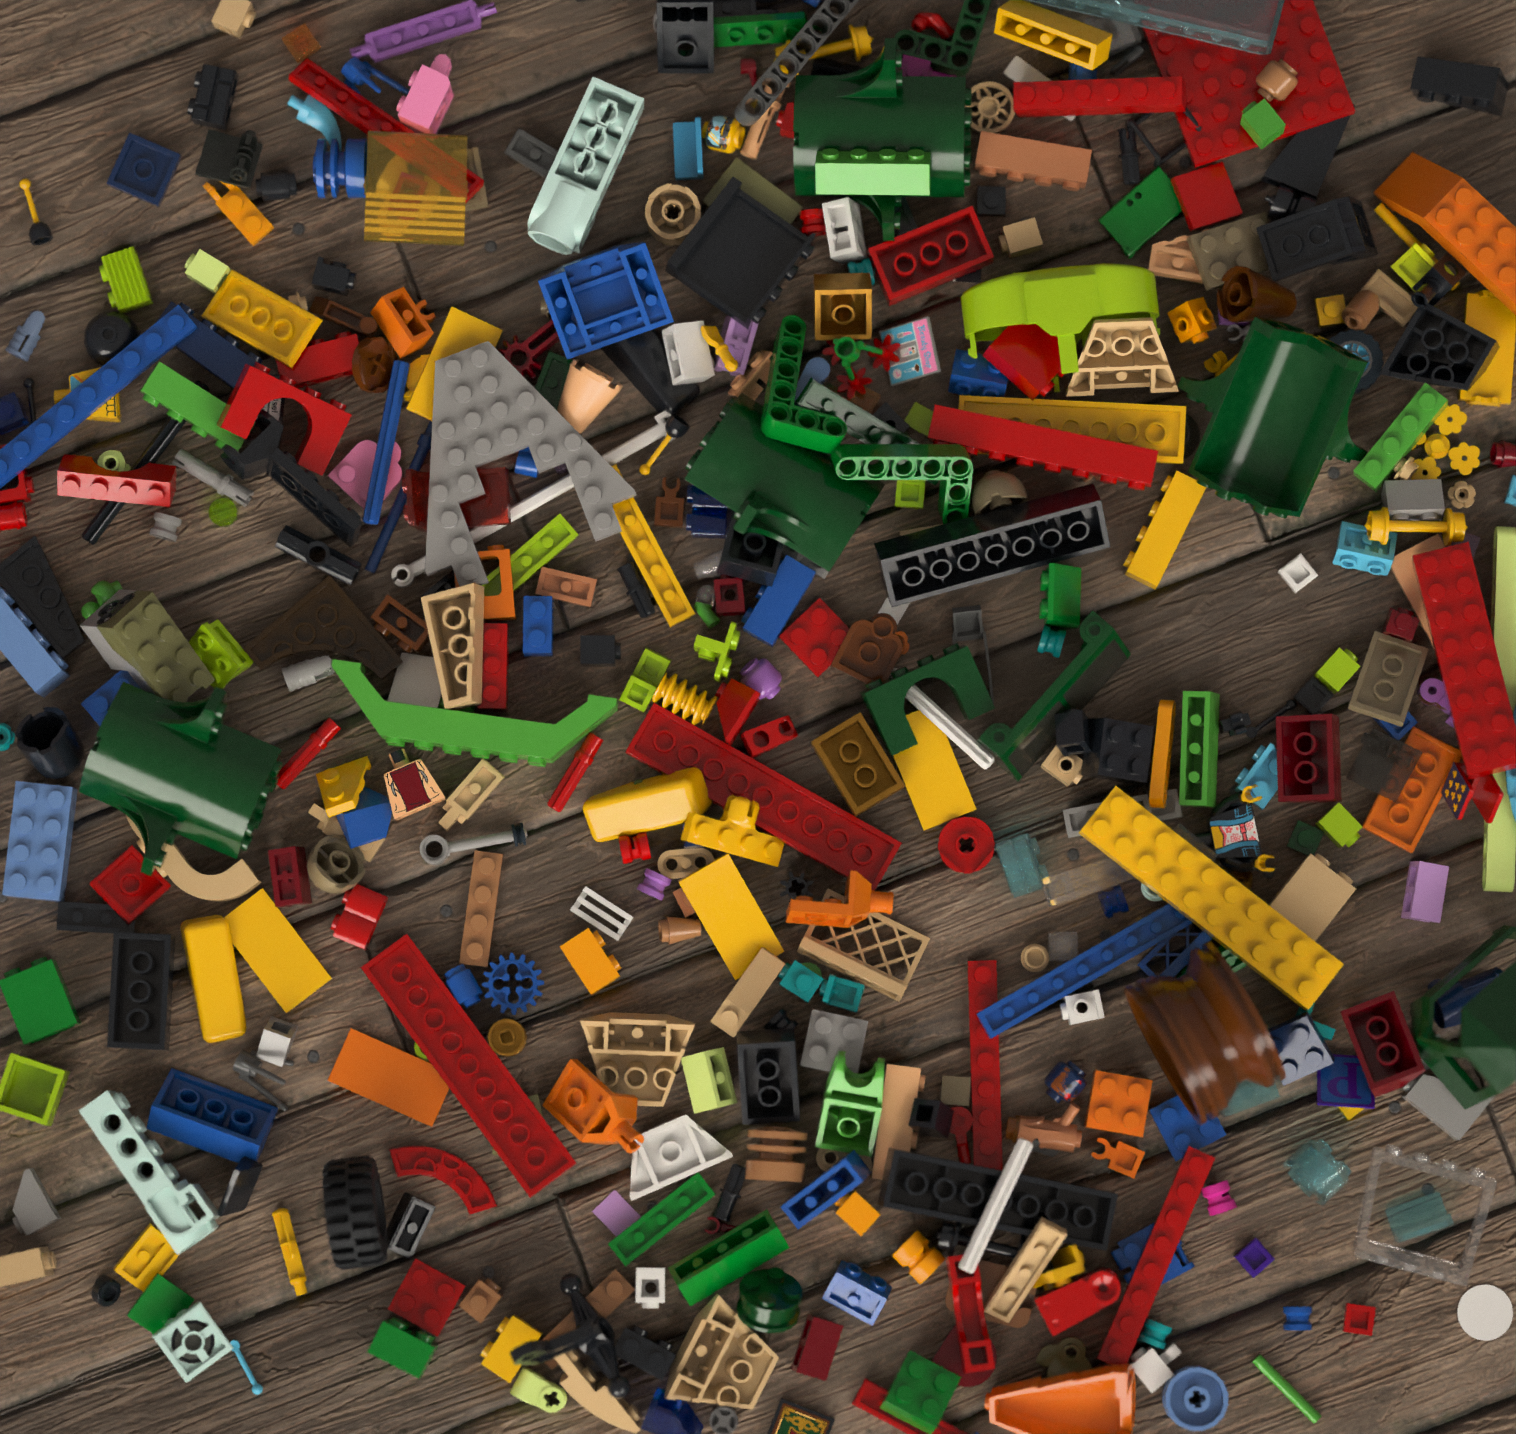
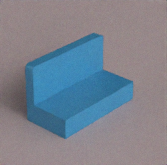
M695 117V122L673 123L675 180L703 179L701 117Z

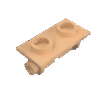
M765 350L755 353L748 362L749 367L744 375H737L730 384L732 388L727 394L738 397L743 393L755 401L763 391V388L757 383L758 379L767 384L771 363L769 358L773 353Z

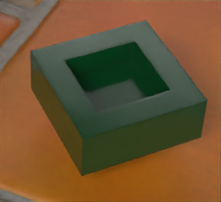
M1298 820L1286 847L1305 856L1309 854L1314 856L1324 831Z

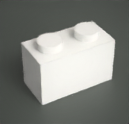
M704 321L672 324L662 330L673 386L700 383L715 376V362L711 357L709 344L701 333V326H705Z

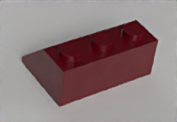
M1334 714L1276 716L1278 802H1342L1339 716Z
M1394 991L1340 1011L1375 1098L1403 1087L1426 1071Z

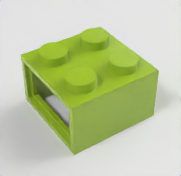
M10 1053L0 1082V1111L45 1126H52L70 1071L16 1053Z

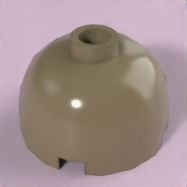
M999 470L986 472L984 477L975 484L971 493L972 509L975 516L1029 501L1022 481L1014 474L1000 472Z
M329 835L319 840L310 852L307 860L308 875L313 884L321 891L330 894L344 893L355 887L364 876L363 861L365 858L359 847L350 849L345 837L338 839L332 838L333 835Z

